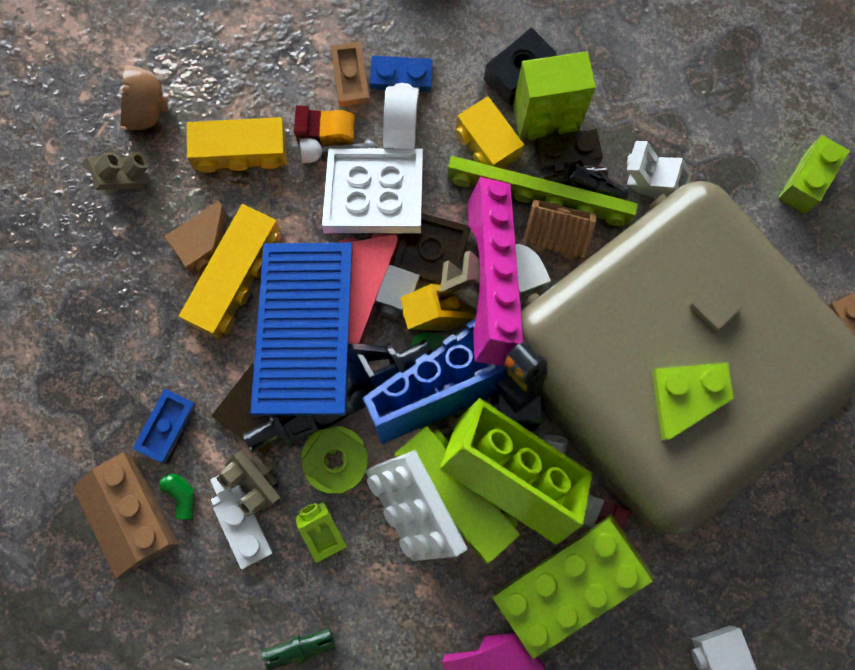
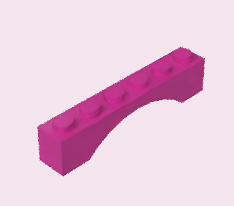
M480 177L467 202L468 227L472 229L476 237L480 259L479 299L473 331L475 362L505 366L504 360L508 353L516 345L523 342L511 186L509 183Z

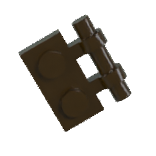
M597 128L536 138L535 147L540 171L553 170L554 175L544 176L543 179L568 186L573 185L565 181V168L569 167L573 162L592 172H601L608 178L606 167L594 168L592 163L601 162L603 159Z

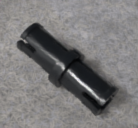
M576 162L570 164L565 173V181L577 185L584 190L626 200L628 197V188L607 179L605 174L592 172Z

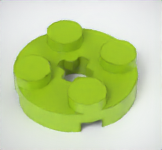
M329 427L315 432L309 437L302 449V469L306 480L314 488L327 494H344L354 489L364 479L366 475L365 470L368 469L369 457L362 439L355 432L345 427ZM338 451L343 453L341 456V460L344 462L342 467L335 466L333 470L329 469L328 465L330 462L326 459L329 453L335 455Z

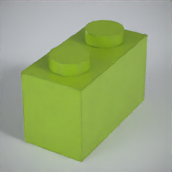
M821 135L807 149L778 199L806 215L822 200L850 150Z

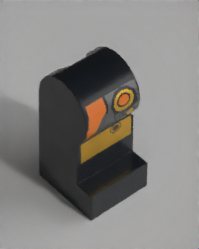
M521 342L508 353L504 360V365L507 366L505 378L497 385V391L517 411L543 393V384L548 371L547 361L540 355L535 354L527 342Z

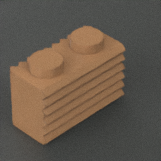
M534 199L523 243L528 244V247L532 250L545 252L547 248L559 252L560 256L571 260H576L578 256L585 258L596 224V214Z

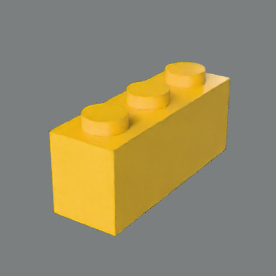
M282 117L187 122V159L194 170L204 173L214 172L216 169L222 168L243 171L248 167L276 169L279 165H287V137Z

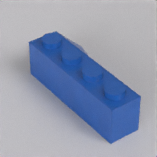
M476 318L467 323V328L456 336L452 334L442 341L443 345L428 356L425 353L415 360V365L406 372L397 373L363 397L369 418L381 444H385L470 407L479 398L486 400L499 393L497 385L505 378V368L500 365L475 362L473 331Z

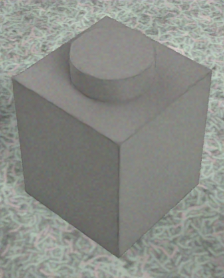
M389 265L375 300L377 309L381 310L380 313L396 320L399 316L403 317L400 297L418 290L420 275Z

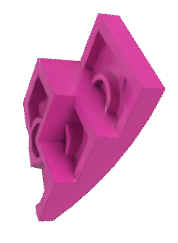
M516 633L484 636L479 651L445 654L442 660L444 670H545V664L538 656L534 659L531 657Z

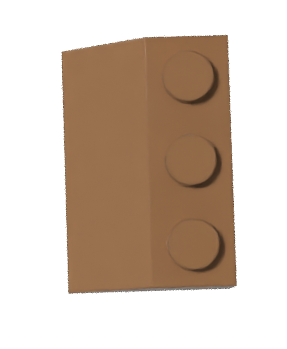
M123 452L91 469L73 487L116 579L179 545L136 456Z

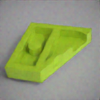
M728 362L657 368L652 371L661 441L673 438L734 399Z

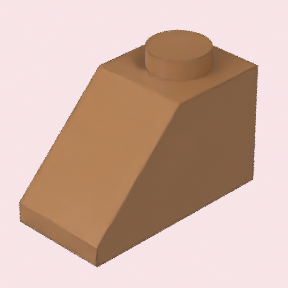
M219 200L164 236L193 276L204 272L225 234L228 215Z

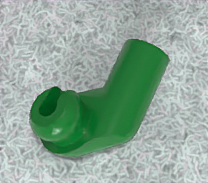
M171 473L163 476L160 479L159 488L163 493L167 492L177 501L176 519L193 520L195 493L193 487L181 475Z

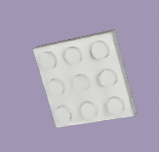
M329 149L322 220L323 233H421L423 149Z
M416 450L378 463L365 470L370 490L375 496L379 497L385 508L383 510L385 519L392 527H395L400 537V547L404 554L411 558L412 561L456 557L467 550Z

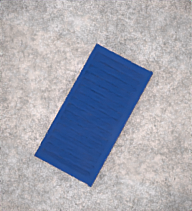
M352 242L263 244L250 412L252 416L346 415Z

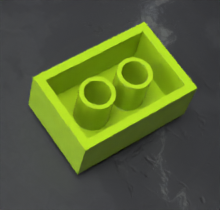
M588 51L522 61L513 102L520 139L529 138V140L535 141L536 138L546 137L547 135L565 134L580 130L596 89Z

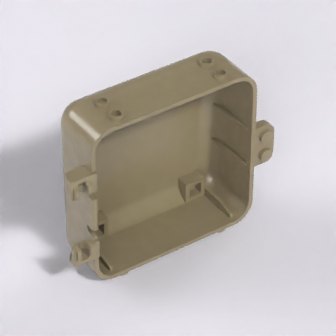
M695 181L685 184L668 197L662 194L649 205V210L634 224L541 296L535 293L521 304L523 342H527L531 350L543 357L548 363L547 376L543 384V393L541 394V409L552 422L536 436L540 438L542 434H554L566 438L568 443L565 455L592 472V477L596 475L621 507L631 512L629 517L642 530L655 535L686 534L698 528L705 530L714 523L719 522L720 518L725 514L722 508L828 419L831 421L836 420L854 406L851 400L855 397V335L844 324L845 322L842 318L834 313L729 194L720 186L706 181ZM718 280L744 306L718 331L714 332L689 306ZM728 362L734 399L673 438L661 441L652 371L657 368Z

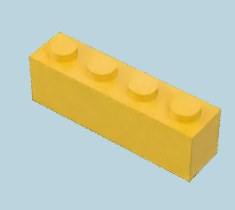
M241 204L178 317L186 324L218 340L222 338L223 334H228L234 325L236 310L239 305L243 306L250 296L251 289L249 287L255 277L259 278L261 276L263 244L280 242L281 230L277 220Z

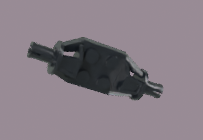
M426 339L400 353L394 351L390 343L385 346L350 343L348 344L346 415L290 416L286 420L283 416L272 415L269 417L270 421L249 432L243 433V437L252 453L279 438L281 441L284 440L287 446L291 448L294 446L293 441L325 429L365 408L366 405L363 397L397 373L406 372L415 365V360L425 353L427 356L431 354L432 349ZM389 359L390 365L372 372L367 362Z

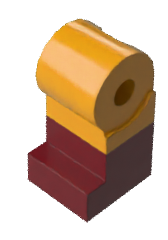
M296 105L294 134L297 144H300L299 138H312L317 140L320 145L325 146L351 144L354 139L355 116L344 110H309V106Z

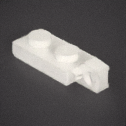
M218 476L210 480L217 494V497L211 499L214 506L213 509L241 570L274 554L256 513L247 517L238 507L237 502L246 493L242 491L239 485L230 491L225 490L217 481Z

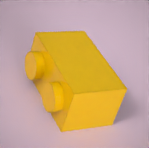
M488 96L457 115L455 134L462 145L470 147L475 162L504 169L521 158L524 143Z
M429 284L400 297L403 317L408 330L450 331L469 323L476 318L477 314L448 290L440 292L441 285Z

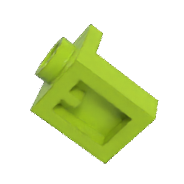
M325 502L310 504L303 508L299 515L295 517L297 528L316 563L347 547Z

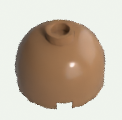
M124 65L120 129L145 130L158 122L161 112H167L168 93H162L161 81L149 70Z

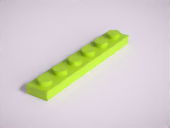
M451 156L448 165L447 179L452 180L454 184L461 187L476 186L480 177L509 183L511 186V196L517 201L529 203L536 199L596 214V218L604 219L613 226H629L636 215L638 203L455 156Z

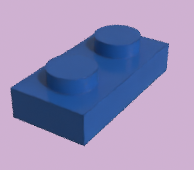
M372 55L370 89L386 90L388 86L405 83L412 87H419V92H431L433 59Z
M164 389L132 449L166 464L197 404Z

